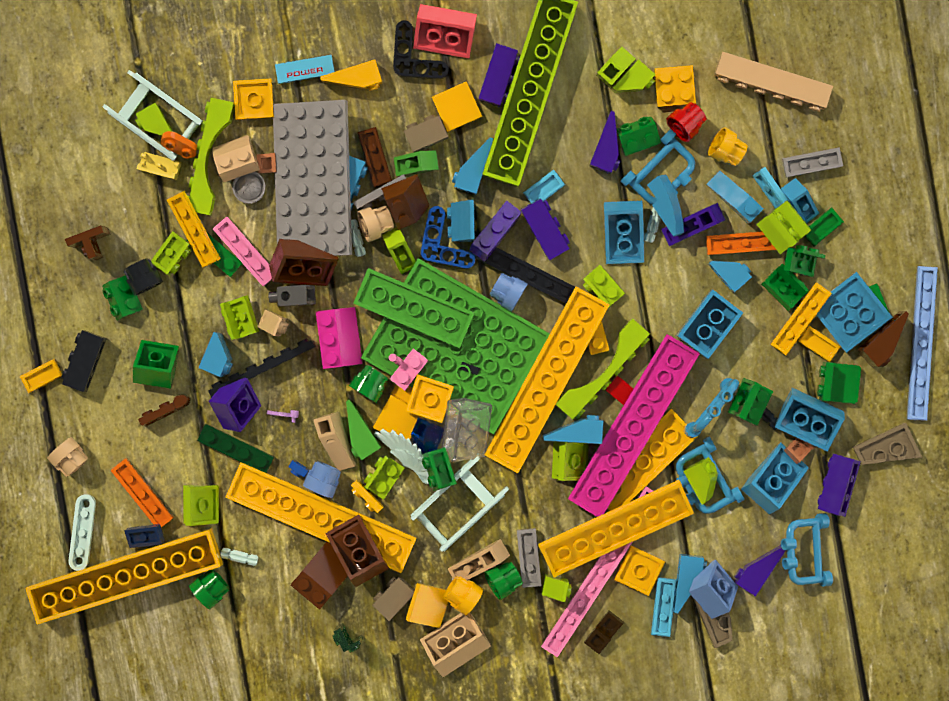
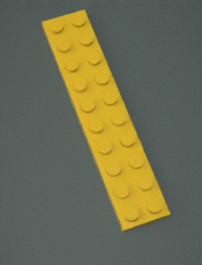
M577 286L575 287L488 447L485 456L519 473L610 304Z
M240 462L225 497L327 542L330 541L325 533L359 514L388 567L399 573H402L417 538Z

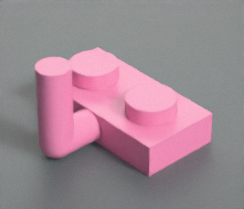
M412 349L405 360H402L396 354H390L389 360L399 366L390 380L405 391L429 360L415 349Z

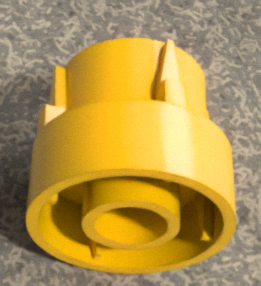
M723 127L712 140L708 155L719 162L723 161L736 166L743 159L748 145L739 140L735 132Z
M456 576L447 587L443 598L450 602L454 609L466 616L479 601L483 588L473 581Z

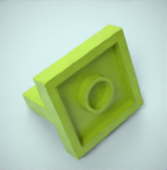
M788 200L756 224L780 254L789 247L794 246L811 231V228Z
M553 441L552 478L561 481L579 480L588 466L589 443Z
M183 485V523L185 526L219 523V485Z

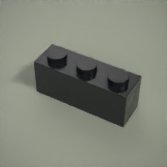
M82 330L81 333L77 334L75 339L76 348L74 351H71L68 358L70 364L68 369L65 368L61 377L63 385L81 392L88 391L107 338L86 330Z

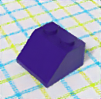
M248 378L240 379L219 388L209 400L223 429L241 432L262 406Z

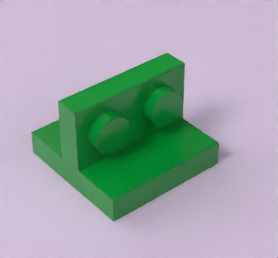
M743 378L728 413L758 426L773 391L755 381Z

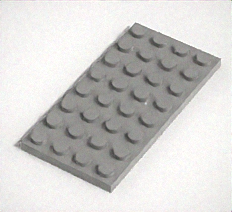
M348 100L273 104L274 153L276 155L277 170L275 172L277 244L279 239L299 240L335 256L352 255Z

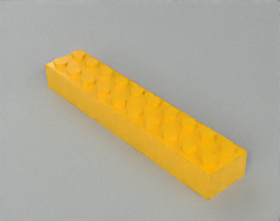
M210 528L165 542L161 545L30 585L25 589L36 624L38 625L221 567L223 561L220 557L213 530Z

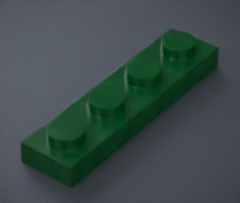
M207 423L204 425L197 440L265 473L268 472L275 457Z

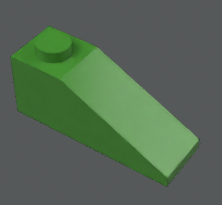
M349 399L346 401L350 440L353 447L351 451L356 459L360 457L363 460L382 446L352 400Z

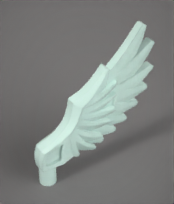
M382 429L380 433H374L375 437L391 449L390 453L398 458L404 467L413 470L423 483L428 484L427 478L429 475L427 469L422 464V451L417 449L415 443L412 445L409 438L405 439L402 433L398 435L394 430L389 433Z

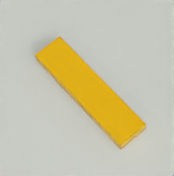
M182 191L167 199L202 268L220 260L221 258L186 192Z
M816 282L772 341L771 345L787 355L832 293Z

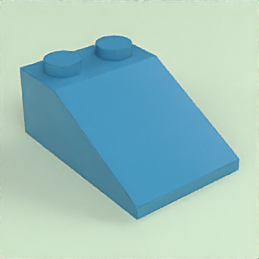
M474 200L451 203V207H447V219H451V227H448V238H452V242H474Z
M642 201L604 202L606 264L644 263Z
M587 415V418H581L544 434L543 440L602 444L603 420L599 419L598 415Z
M782 443L776 446L741 488L768 514L782 507L809 469L802 461L796 464L784 451L786 447Z

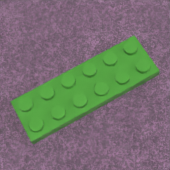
M368 268L353 303L458 348L461 347L475 314L470 310Z

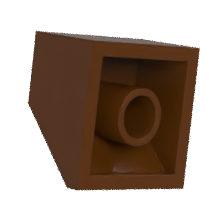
M417 174L381 188L398 230L415 224L430 206Z

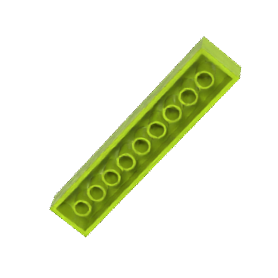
M538 0L485 164L483 177L519 188L578 6V1Z

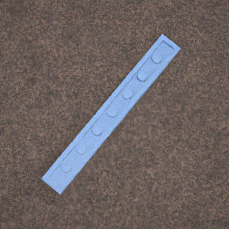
M917 266L907 419L927 421L938 267Z

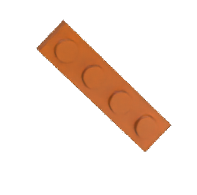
M763 232L706 236L707 255L776 250Z
M127 458L110 470L153 525L160 524L162 528L174 518Z

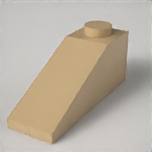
M501 539L449 567L448 571L453 579L456 576H461L468 580L500 564L510 554Z

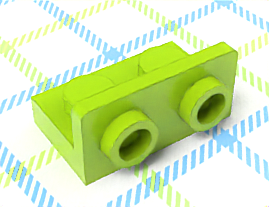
M601 265L597 266L582 279L585 282L583 287L589 293L593 291L597 298L610 304L609 307L625 294Z
M387 455L384 458L380 456L374 465L377 469L373 474L369 473L364 480V483H366L364 488L370 490L383 500L405 469L404 466Z

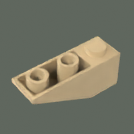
M265 309L258 328L273 336H281L288 329V318Z
M334 412L314 419L318 437L336 468L343 470L355 467L356 464L340 412Z

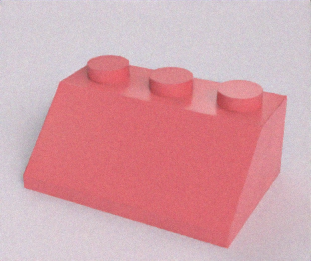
M420 4L413 49L469 59L477 14Z

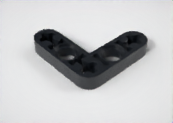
M406 20L398 22L395 30L393 61L395 74L400 77L444 79L449 73L448 65L445 62L411 59L413 26ZM404 24L410 29V31H406V38H410V41L398 40V37L402 38V31L399 28H402ZM402 43L407 44L409 47L408 52L405 54H401L398 51V46ZM404 63L406 67H410V63H414L412 67L413 74H409L410 69H404L403 73H400L397 66ZM418 64L426 65L427 70L424 74L416 72ZM429 64H433L432 68L435 69L439 65L446 69L445 72H442V75H438L437 71H432V75H428L430 71Z

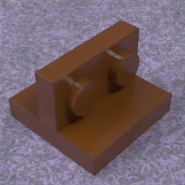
M100 225L66 238L65 241L68 247L77 248L81 246L85 257L88 256L91 260H99L103 256L97 240L111 234L108 227Z

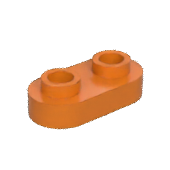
M172 131L162 134L161 145L186 159L196 156L197 144Z

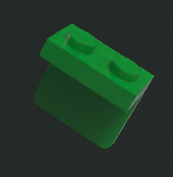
M823 362L819 369V377H821V383L817 388L819 400L857 403L861 367L858 365Z

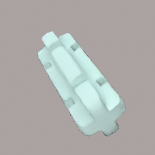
M654 207L651 212L653 214L650 215L647 225V233L644 236V241L650 243L654 242L656 236L654 234L657 232L661 219Z
M356 219L351 220L352 244L355 247V255L361 257L366 255V251L362 246L363 240L360 230L357 228L359 227Z
M228 548L221 550L220 557L223 559L230 558L232 561L248 563V565L252 566L257 565V555H248V553L237 550L231 551Z

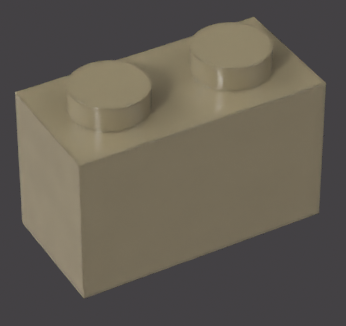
M433 114L424 118L425 122L417 124V122L406 126L407 130H404V133L413 153L449 139L439 116L435 117Z
M400 575L397 578L393 576L386 584L388 588L384 592L380 590L373 598L375 602L372 606L388 621L410 600L415 591Z

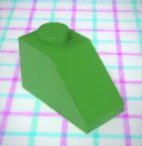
M436 150L418 151L394 157L396 176L426 173L439 169Z

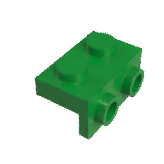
M651 116L642 117L636 122L625 123L616 128L625 156L661 144L656 123Z
M796 245V248H788L784 271L814 277L817 258L825 259L826 255L820 254L818 249L802 245Z
M781 264L761 285L789 311L809 292V289L792 272L784 271L785 265Z
M126 275L108 281L102 286L103 295L110 304V312L117 321L143 310L138 296L133 295L126 281Z
M446 447L422 454V464L427 469L429 475L427 478L428 484L433 488V491L457 484Z

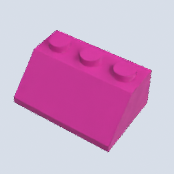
M355 307L317 311L316 319L323 369L363 364Z

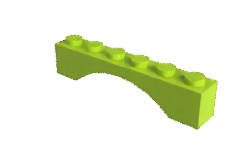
M210 98V102L207 101L205 106L207 117L206 121L203 120L201 125L203 136L202 139L198 140L197 150L199 155L198 158L194 159L193 169H195L194 177L191 176L189 188H191L190 196L187 195L198 214L212 216L216 197L211 189L208 178V160L217 137L232 123L235 110L234 102Z
M632 318L619 332L616 353L607 369L589 384L568 389L560 397L556 405L572 420L575 417L578 419L585 412L583 409L587 403L591 405L597 399L596 393L600 389L604 391L611 383L609 379L613 374L617 376L624 369L622 364L626 360L630 362L637 354L635 350L639 346L643 347L650 340L648 338L650 333Z

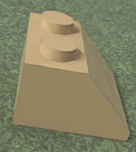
M249 135L212 148L218 174L223 182L260 170Z

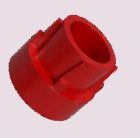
M689 102L684 108L673 111L666 118L668 127L676 133V137L684 142H689L698 134V129L702 127L707 118L698 105Z

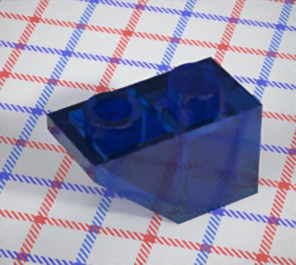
M418 417L411 433L412 442L417 445V449H421L422 454L437 450L446 428Z

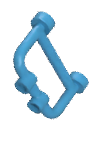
M672 129L660 139L665 144L660 152L637 175L630 170L620 181L625 186L629 184L650 204H654L658 200L656 197L651 196L639 183L673 148L688 162L687 168L671 183L676 195L678 194L676 189L680 185L684 187L692 179L690 175L695 169L694 157L674 138L676 133Z
M731 378L721 381V391L696 422H690L685 426L684 432L688 437H697L713 418L720 415L723 405L733 399V393L738 388L739 381Z
M709 436L703 439L704 444L682 455L676 463V471L679 475L676 480H679L682 487H685L689 493L686 496L690 505L695 504L699 511L706 514L716 512L734 501L740 503L745 500L738 487L730 490L710 454L717 449ZM700 454L703 455L704 459L709 457L715 464L718 472L717 482L725 495V498L711 506H705L700 503L683 472L684 464Z
M826 513L817 514L815 518L792 521L788 525L786 538L781 540L782 549L787 550V558H783L782 566L785 570L788 569L789 578L796 585L819 583L824 587L831 586L833 583L832 573L830 571H822L820 529L829 527L830 519ZM812 526L815 576L800 578L796 574L798 560L795 557L797 541L794 538V531L798 527Z

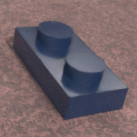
M160 524L130 527L124 530L129 548L161 545L165 542Z

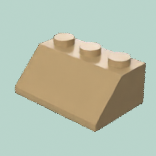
M471 612L466 616L462 613L458 614L441 625L440 628L435 629L420 639L433 666L442 677H445L491 647Z

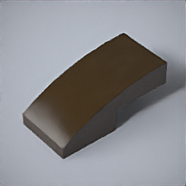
M608 610L584 643L600 654L623 625L624 621Z

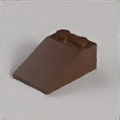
M279 239L270 261L269 269L272 281L275 283L328 286L339 259L335 255L299 240Z
M899 311L856 349L871 367L881 366L883 368L891 361L890 357L895 351L909 315L907 311Z
M359 514L325 533L355 587L389 569Z
M326 542L291 583L295 590L319 610L348 576L330 542Z

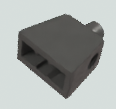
M315 285L277 287V291L269 292L268 299L270 303H278V306L316 305Z

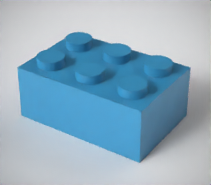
M710 290L677 333L676 337L700 353L705 359H709L742 316L743 312L717 292Z

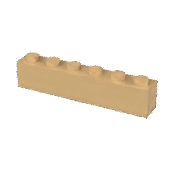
M726 52L720 54L714 74L720 82L728 83L731 81L736 83V86L739 88H754L756 93L765 95L767 92L773 94L772 97L775 99L784 100L786 98L791 100V103L794 105L802 106V104L810 106L809 109L818 112L827 108L833 89L832 85Z

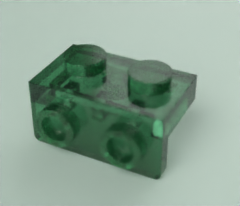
M343 623L335 627L332 637L336 645L341 646L343 652L349 651L351 653L360 648L363 640L362 635L351 640Z

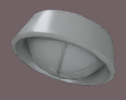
M252 172L235 178L232 190L234 196L239 201L251 204L263 197L266 185L259 173Z

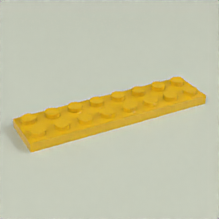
M677 480L538 545L553 577H556L694 514L681 482Z

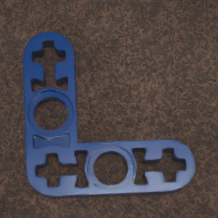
M439 206L432 207L428 212L421 256L430 262L460 268H471L475 264V256L472 252L440 246L445 211ZM436 209L442 214V217H439L437 220V224L441 223V227L429 225L430 221L434 223V216L431 214L436 212ZM435 228L438 230L439 235L436 239L428 237L429 229ZM432 247V251L438 252V248L442 249L440 260H436V255H431L430 258H427L424 250ZM445 251H451L454 254L452 261L447 262L443 259ZM456 252L461 253L459 257H465L466 254L470 255L472 263L469 262L468 265H464V261L458 260L459 264H455Z

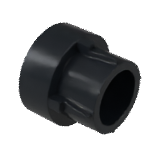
M150 258L140 260L124 270L127 277L126 281L134 296L140 295L163 283L156 266H153Z

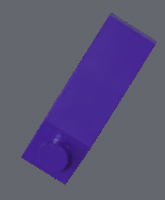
M611 111L589 165L608 174H611L612 170L616 171L620 160H617L619 154L614 111Z
M716 203L683 218L684 233L673 237L667 227L661 230L668 245L671 246L725 221V217L719 204Z
M781 545L746 564L743 569L739 568L734 575V578H736L734 582L756 596L786 550H783Z

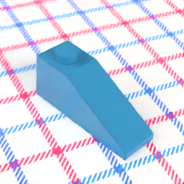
M490 137L460 168L459 173L455 172L452 183H455L454 188L477 195L494 138Z
M720 170L706 184L747 224L751 223L764 209Z
M679 554L674 613L680 612L691 595L689 590L693 579L707 567V562L704 561L703 556Z

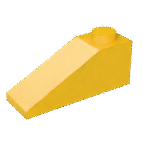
M376 60L320 76L323 83L369 89V91L380 88L379 85L383 84Z

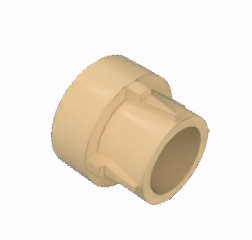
M386 206L373 210L368 207L357 211L358 223L367 242L379 239L382 233L394 229L391 214Z
M70 437L60 444L47 459L58 471L60 470L66 477H69L86 463L88 457L83 453L80 445Z

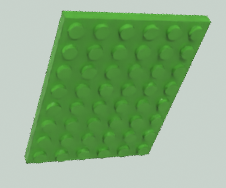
M418 258L407 276L405 284L475 313L461 347H455L384 317L361 358L392 376L399 366L389 360V355L396 354L402 360H405L412 349H415L429 360L418 375L454 386L447 408L494 434L523 385L550 333L510 312L496 302ZM465 362L480 368L478 375L472 374L470 368L466 365H461V363ZM460 367H466L469 372L461 370ZM415 377V379L412 381V383L409 385V386L412 387V388H413V386H414L416 377Z

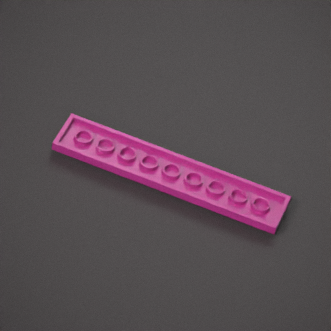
M666 334L568 500L597 517L605 513L700 353Z

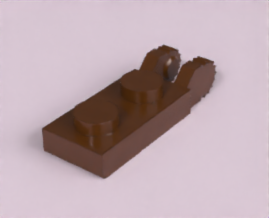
M187 395L176 396L172 403L167 401L159 405L160 409L154 412L152 410L144 412L142 417L138 419L139 423L145 427L185 408L191 400Z

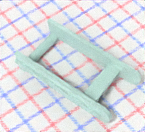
M129 70L127 73L138 80L140 84L120 112H115L106 104L102 107L108 111L109 115L174 161L178 154L167 150L128 121L151 90L193 120L183 133V137L189 139L202 120L141 75Z
M479 455L473 460L470 459L454 474L456 481L461 478L485 506L451 538L447 540L422 513L449 487L437 490L411 514V519L415 520L417 518L442 545L440 547L441 552H445L498 503L509 490L506 486L493 497L475 478L469 469L481 458Z

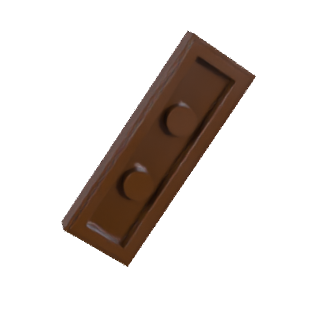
M376 127L357 132L374 188L391 182L392 178Z

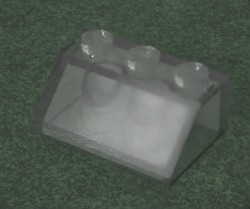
M467 398L447 401L442 448L446 447L448 457L452 462L486 457L485 453L492 405L490 403Z

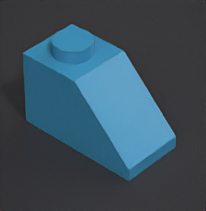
M796 178L781 188L791 205L806 223L819 214L808 190Z
M710 261L708 263L710 268L732 293L736 292L752 278L750 275L751 270L745 264L741 265L738 262Z

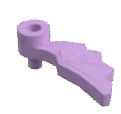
M267 410V414L292 417V422L295 423L299 411L291 410L290 413Z

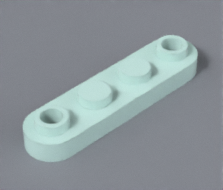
M89 494L78 497L75 504L69 565L76 571L86 568L89 564L96 500ZM85 500L89 501V507L84 506ZM78 557L82 558V564L77 563Z

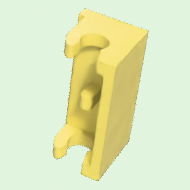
M147 152L141 153L142 158L141 162L137 165L138 170L177 180L182 162L173 161L169 158Z

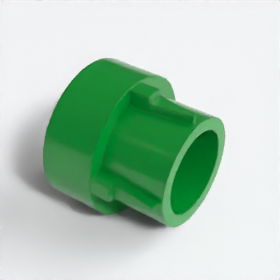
M366 365L361 373L359 372L357 376L355 375L349 386L377 403L383 394L382 391L388 377L371 366Z
M512 562L494 566L484 572L491 590L499 600L511 595L523 583L519 572Z
M209 570L189 585L194 596L209 610L218 604L229 591L228 584L215 570Z

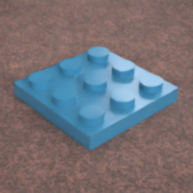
M857 272L830 291L832 293L817 313V317L846 353L892 318Z

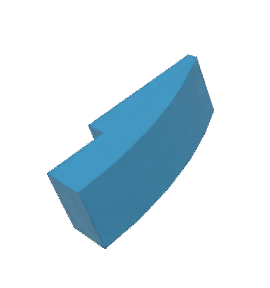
M659 175L647 184L658 200L652 206L673 237L684 233L678 197L667 175Z

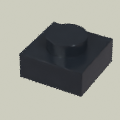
M465 362L461 363V365L468 366L472 374L478 375L480 368ZM460 367L461 370L469 372L466 367Z

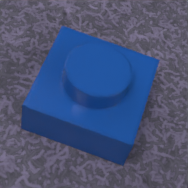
M295 459L288 466L291 468L290 472L299 478L301 476L305 477L310 470Z

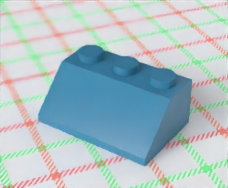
M791 388L782 406L775 428L828 452L845 420V413L834 406Z

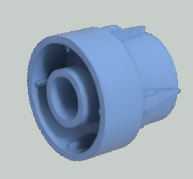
M501 273L489 295L497 300L503 308L512 312L528 284L519 278Z
M317 461L312 469L309 470L303 486L320 495L333 498L341 472L335 467Z

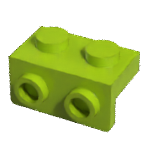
M172 231L151 262L166 275L175 274L181 266L179 262L182 258L186 259L191 253V245Z
M248 295L220 304L221 314L225 319L227 333L231 340L260 332Z

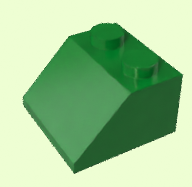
M141 340L133 364V383L171 389L176 371L179 346Z

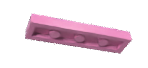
M225 217L213 228L216 234L263 287L272 280L269 263L228 217Z

